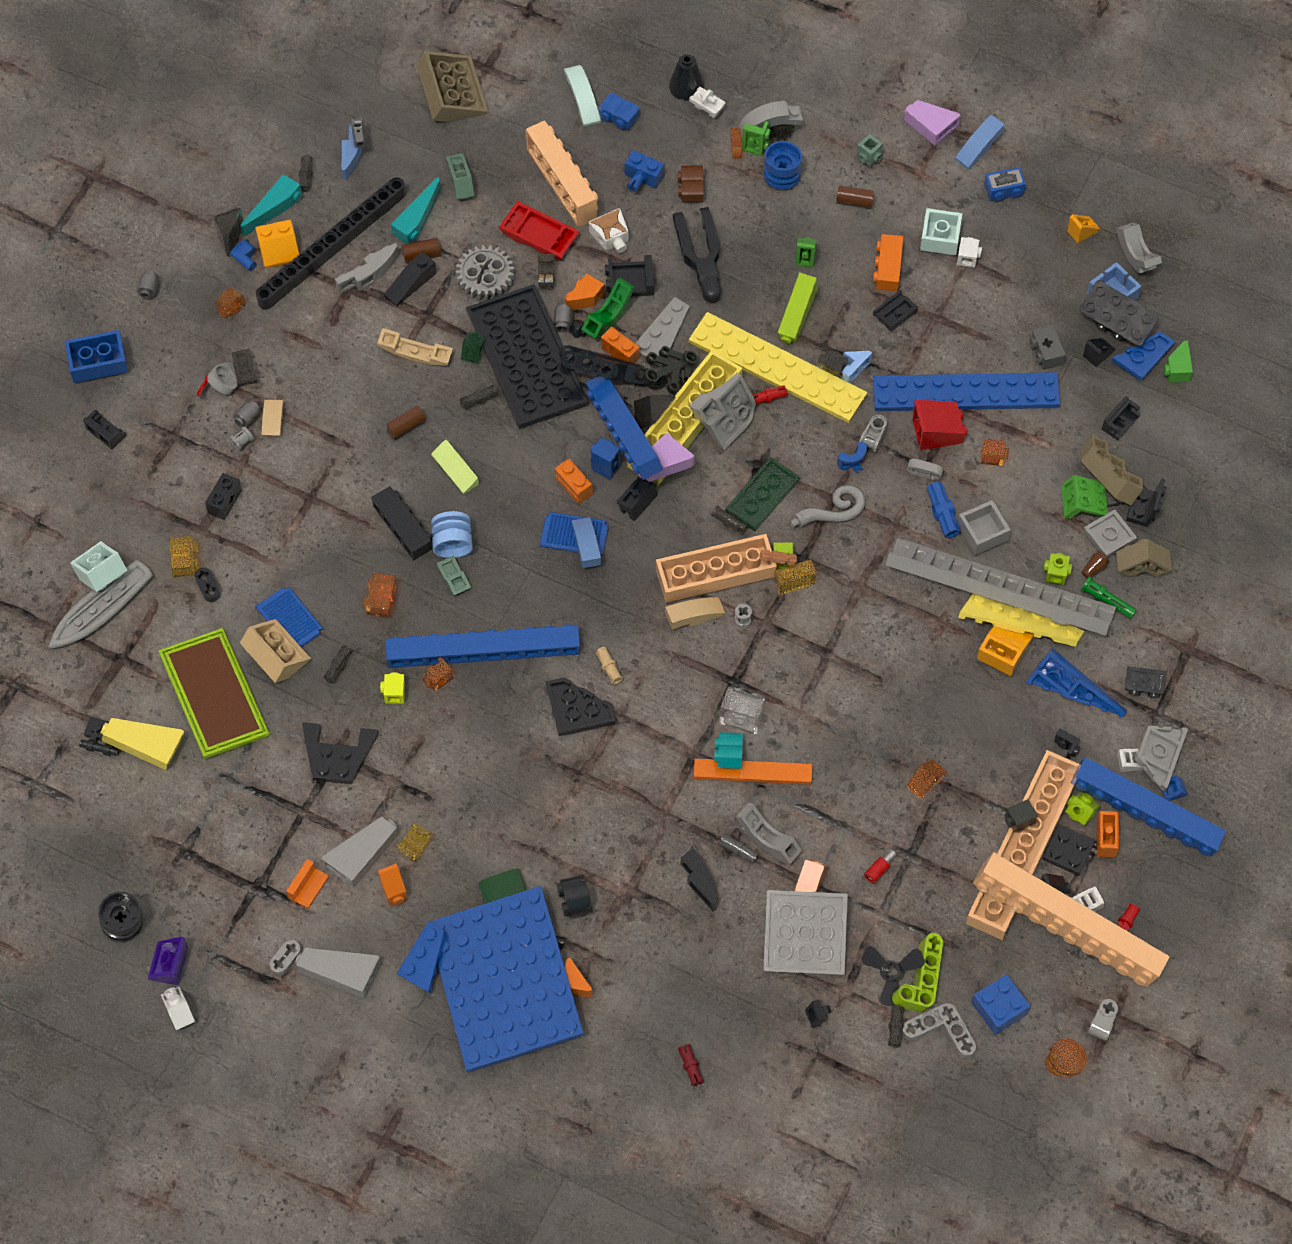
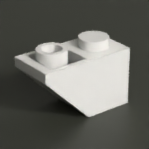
M180 987L169 988L161 994V998L176 1030L195 1022Z

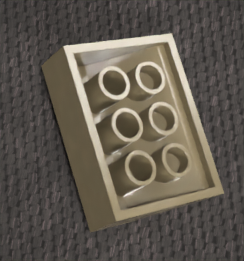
M424 51L416 66L433 121L450 122L488 113L471 56Z

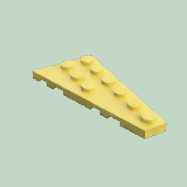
M974 593L958 616L961 619H965V617L974 618L975 622L981 624L983 621L990 622L994 627L1024 634V631L1034 633V637L1041 638V636L1050 637L1054 642L1074 647L1077 646L1084 633L1083 630L1068 623L1062 625L1053 622L1052 618Z

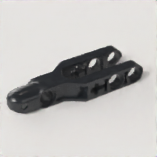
M709 207L699 208L702 216V228L706 232V243L710 254L706 258L694 256L683 212L673 213L674 226L684 263L696 272L703 299L708 302L718 301L721 297V288L715 264L719 258L720 246Z
M570 345L562 346L559 350L561 362L567 368L610 379L645 384L643 377H635L637 371L642 370L645 373L648 368L640 364ZM567 354H572L571 358H564ZM584 359H590L588 363H582ZM663 376L654 385L650 386L663 387L666 384L667 378Z

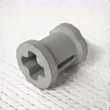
M244 426L235 436L229 437L230 443L238 451L248 441L254 440L251 432Z
M739 604L735 608V623L737 626L747 627L750 625L752 609L749 605Z

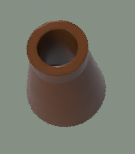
M1101 552L1093 554L1085 568L1081 571L1082 575L1087 579L1107 567L1109 560Z

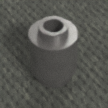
M145 271L141 275L137 293L142 298L149 299L155 296L159 282L157 273Z
M560 304L555 307L553 325L557 332H568L570 326H572L573 309L569 305Z
M254 401L245 402L233 414L235 424L239 427L244 426L247 428L259 416L260 407Z

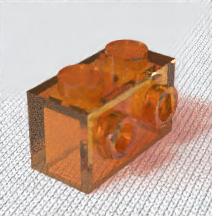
M372 573V578L368 579L367 582L368 596H365L363 601V607L366 608L367 615L390 618L397 585L395 575Z

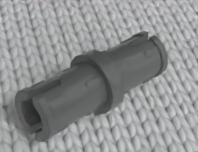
M724 833L719 841L720 845L734 852L735 856L739 855L751 864L756 861L759 855L758 852L744 845V842H739Z

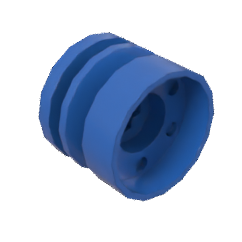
M786 141L775 142L767 148L764 161V179L769 186L775 189L786 190L798 184L801 176V150L795 144Z

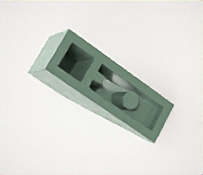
M464 154L446 156L456 198L468 199L474 196L472 177Z

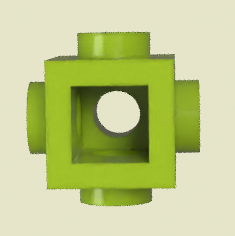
M1051 553L1050 559L1045 560L1044 571H1047L1046 582L1065 585L1066 577L1071 574L1072 564H1069L1070 556H1065L1061 553Z
M1080 792L1078 795L1070 797L1067 802L1068 808L1065 812L1069 814L1072 820L1080 822L1085 826L1092 820L1101 805L1096 803L1089 794Z

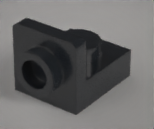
M1059 728L1054 742L1060 748L1069 750L1066 759L1070 760L1072 756L1076 758L1081 749L1079 747L1080 739Z

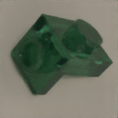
M468 332L463 340L461 359L478 364L481 358L482 344L486 337L475 332Z

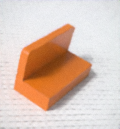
M307 859L286 890L288 899L307 909L310 908L328 880V875L316 869L314 862Z

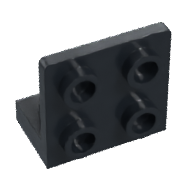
M1161 478L1155 491L1143 488L1133 504L1130 505L1126 521L1148 527L1151 521H1155L1157 513L1159 514L1162 507L1161 497H1164L1167 488L1164 486L1165 479Z

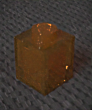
M983 439L981 464L1003 466L1004 459H1008L1009 448H1005L1006 441Z

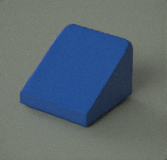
M1176 775L1170 779L1168 788L1163 791L1165 799L1171 801L1187 796L1188 792L1182 778Z

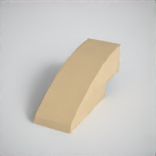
M719 597L688 600L665 607V614L672 630L688 624L692 627L726 615Z

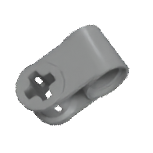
M882 415L873 416L859 442L866 443L867 447L873 449L875 453L878 451L886 433V418ZM875 425H880L882 427L876 428Z
M1111 999L1102 1001L1096 1016L1093 1018L1088 1034L1105 1041L1108 1040L1118 1011V1005L1115 1001ZM1107 1008L1111 1009L1109 1014L1105 1012Z

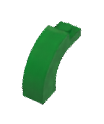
M618 278L606 302L596 312L588 314L581 330L595 339L602 337L611 327L618 323L631 303L629 299L635 287L624 279Z

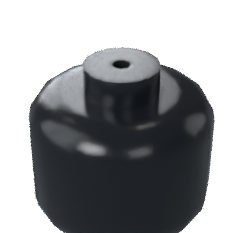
M579 319L574 320L569 332L575 338L587 335L586 332L581 330L584 322Z

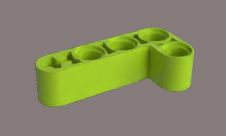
M930 933L920 942L919 950L923 954L925 964L922 968L916 969L914 985L904 984L893 993L892 1000L896 1006L916 1012H924L934 1004L943 948V939L939 934ZM926 960L931 963V966L927 965ZM923 979H926L929 985H926L923 982ZM901 992L907 996V999L902 997ZM920 997L926 1001V1004L921 1002Z

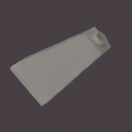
M381 816L321 858L323 867L354 888L398 836L397 825L392 820H386Z
M305 948L303 953L298 954L295 964L299 973L364 999L381 965V961L377 955Z

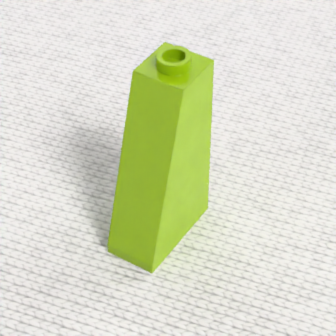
M799 272L778 330V337L782 342L787 344L797 342L818 291L816 277Z

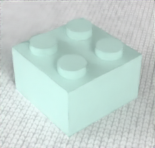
M927 208L920 250L956 255L962 213Z
M99 542L70 562L79 580L96 592L104 589L107 584L120 578L127 571L119 554L103 542Z

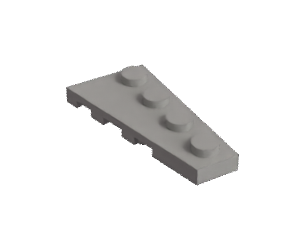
M676 297L672 299L636 342L640 346V357L645 359L650 352H654L659 356V350L663 346L671 349L679 329L682 327L690 310L689 305ZM659 363L653 364L660 369L664 366Z

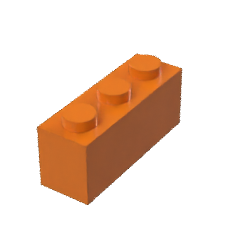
M882 234L881 241H877L876 252H880V255L876 256L875 267H878V271H874L873 282H877L876 290L898 292L903 236Z

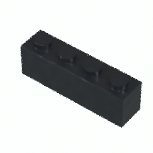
M389 486L371 497L372 506L413 561L432 550L431 535L428 531L424 532L420 520L412 516V510L408 504H403L401 501L402 497L397 490L394 491Z

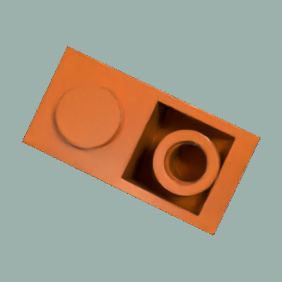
M586 273L583 278L577 281L573 291L567 293L565 297L566 304L573 310L594 307L605 294V285Z

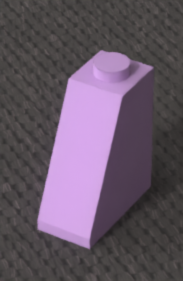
M917 100L906 107L904 121L935 146L959 126L961 115L957 112Z
M666 433L652 446L663 470L646 478V480L651 482L691 468L694 465V455Z

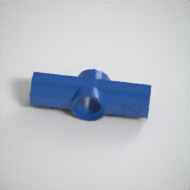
M934 482L927 486L926 490L932 503L933 516L936 521L938 520L944 537L950 539L960 534V528L955 518L954 505L948 499L943 484Z

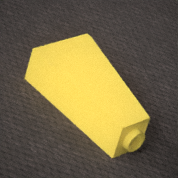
M111 718L109 723L104 724L101 734H103V742L167 770L183 739L184 731Z

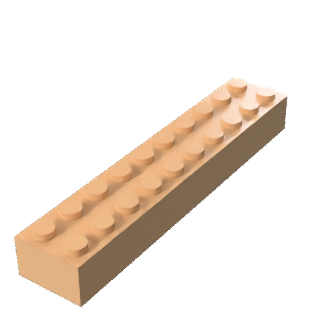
M1048 750L1046 751L1023 801L1028 799L1037 813L1036 823L1015 833L1012 827H1010L998 851V855L1034 875L1075 788L1071 780L1078 768V763ZM979 891L968 914L966 924L1003 941L1016 912L1008 904L998 902L993 895Z
M994 852L983 863L972 883L977 886L978 890L993 895L998 902L1008 904L1015 912L1025 914L1032 922L1040 923L1049 932L1062 936L1067 943L1077 945L1084 953L1094 955L1099 958L1101 963L1114 967L1121 975L1131 977L1140 986L1147 987L1160 976L1170 957Z

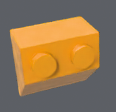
M291 219L255 227L265 268L288 264L299 255Z

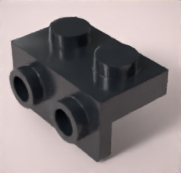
M1127 666L1124 689L1129 690L1128 694L1140 695V691L1148 692V696L1160 697V694H1165L1166 671Z

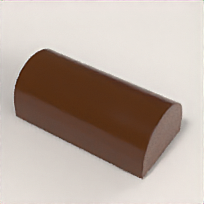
M839 186L836 203L872 208L874 191Z
M437 237L401 245L406 264L422 251L430 258L441 256Z
M415 406L387 423V432L393 439H396L426 421L425 415L419 406Z

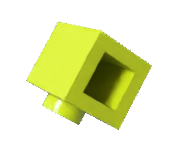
M396 672L385 674L384 681H381L380 686L381 693H384L385 704H404V674Z

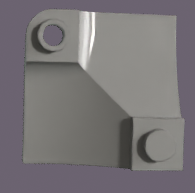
M736 373L718 388L706 394L701 393L689 407L696 419L712 435L719 448L725 450L752 421L756 403L742 375Z

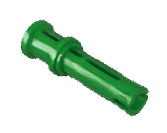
M1092 577L1086 580L1081 589L1082 592L1089 593L1095 597L1094 600L1096 601L1101 600L1108 605L1116 607L1115 610L1127 616L1130 620L1137 611L1136 608H1133L1107 591L1106 586L1099 585L1092 580Z

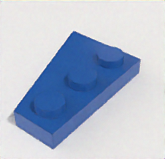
M1158 332L1147 338L1142 346L1131 347L1123 354L1114 356L1112 362L1142 381L1174 346L1175 341L1162 332Z
M428 922L396 974L431 994V985L434 976H436L438 958L441 956L447 933Z

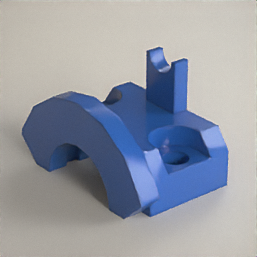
M864 442L857 443L856 453L853 455H847L844 452L840 453L837 460L838 467L844 471L852 467L857 474L858 470L863 471L859 463L864 460L867 444Z

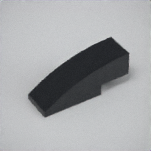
M692 848L681 857V866L689 874L687 884L714 912L716 910V895L711 876L701 857Z

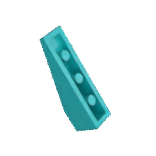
M282 175L240 224L242 235L250 234L256 230L255 227L264 225L291 208L295 202H298L302 197L301 184Z
M438 177L391 224L392 235L405 244L416 241L420 236L441 190Z

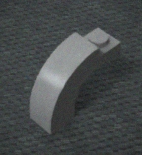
M778 101L752 110L742 119L738 127L742 138L745 123L763 128L765 121H767L770 128L780 124L801 125L803 118L799 106H787L786 101Z
M1130 223L1116 228L1123 252L1131 266L1138 273L1157 268L1156 265L1162 263L1161 256L1152 254L1148 250L1143 240L1140 224Z
M748 803L736 816L743 825L741 828L743 832L759 848L773 858L791 864L802 851L792 836L782 834L774 829L763 818L754 804Z

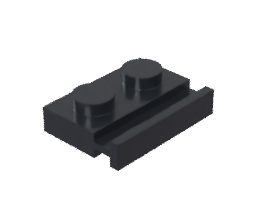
M900 290L873 311V315L878 317V320L890 331L918 311V306L907 296L901 294Z

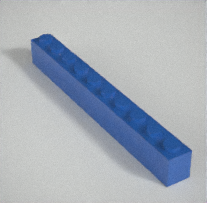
M571 624L564 625L563 627H527L521 630L510 628L505 631H470L464 634H431L422 637L413 635L408 638L392 637L386 639L388 668L580 655L578 625L574 626Z

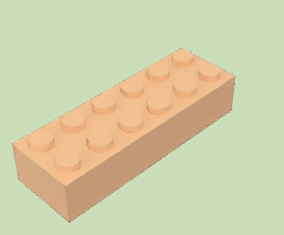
M545 120L527 128V151L578 228L596 219L598 196L595 191H591L587 179L581 176L579 167L573 164L570 153L568 151L565 152L561 140L555 137L553 128L548 126Z
M767 534L657 559L656 572L665 603L776 577V563L770 562V560L768 562L760 560V552L762 550H770V553L772 551Z

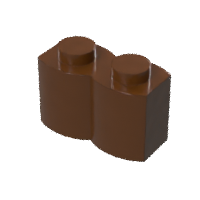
M703 165L681 166V171H678V182H682V186H678V197H682V202H703Z

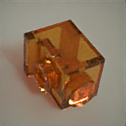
M230 286L215 301L217 312L222 317L227 318L235 314L240 306H245L244 296Z
M441 657L438 658L436 665H431L426 670L425 677L422 678L424 684L428 688L432 687L435 692L454 679L453 670Z

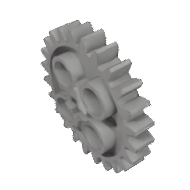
M482 245V249L479 250L475 246L474 252L468 249L469 255L463 253V259H458L459 264L456 265L455 271L457 283H460L461 289L465 288L466 294L471 291V297L478 294V299L482 295H485L486 299H488L489 295L494 298L495 293L502 295V289L507 291V285H512L515 273L513 261H510L509 255L505 256V251L499 253L498 247L492 250V245L488 249H485V246Z

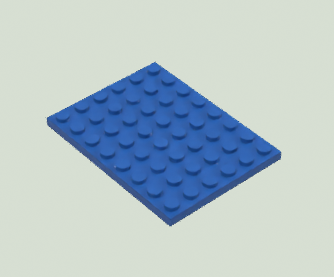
M541 886L429 922L447 933L442 953L437 963L468 1073L584 1036Z

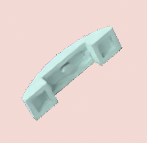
M578 65L564 69L566 79L571 86L579 108V115L583 126L600 123L601 120L595 98L582 66Z

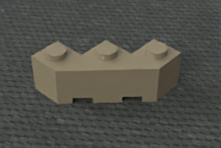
M1091 435L1080 450L1081 462L1114 498L1121 503L1132 505L1143 490L1142 478L1126 471L1125 460L1109 453L1107 441Z

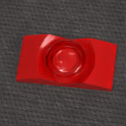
M519 201L515 203L499 226V230L517 243L527 244L543 256L559 260L563 258L579 235L578 230Z

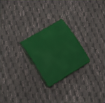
M518 868L496 874L478 882L485 903L526 891Z

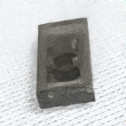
M250 349L231 352L239 386L257 383Z

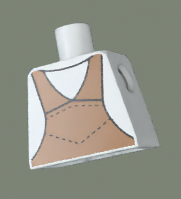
M619 208L589 221L590 234L605 250L615 248L618 253H622L627 249L625 243L629 240V232Z

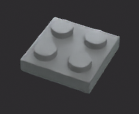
M1116 510L1085 526L1083 530L1096 548L1107 558L1137 540L1136 535Z

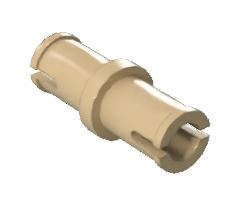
M606 647L599 648L595 653L602 664V670L607 673L612 685L620 683L623 678L616 667V661L612 660Z

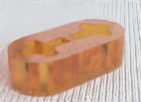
M740 127L730 128L732 158H742Z

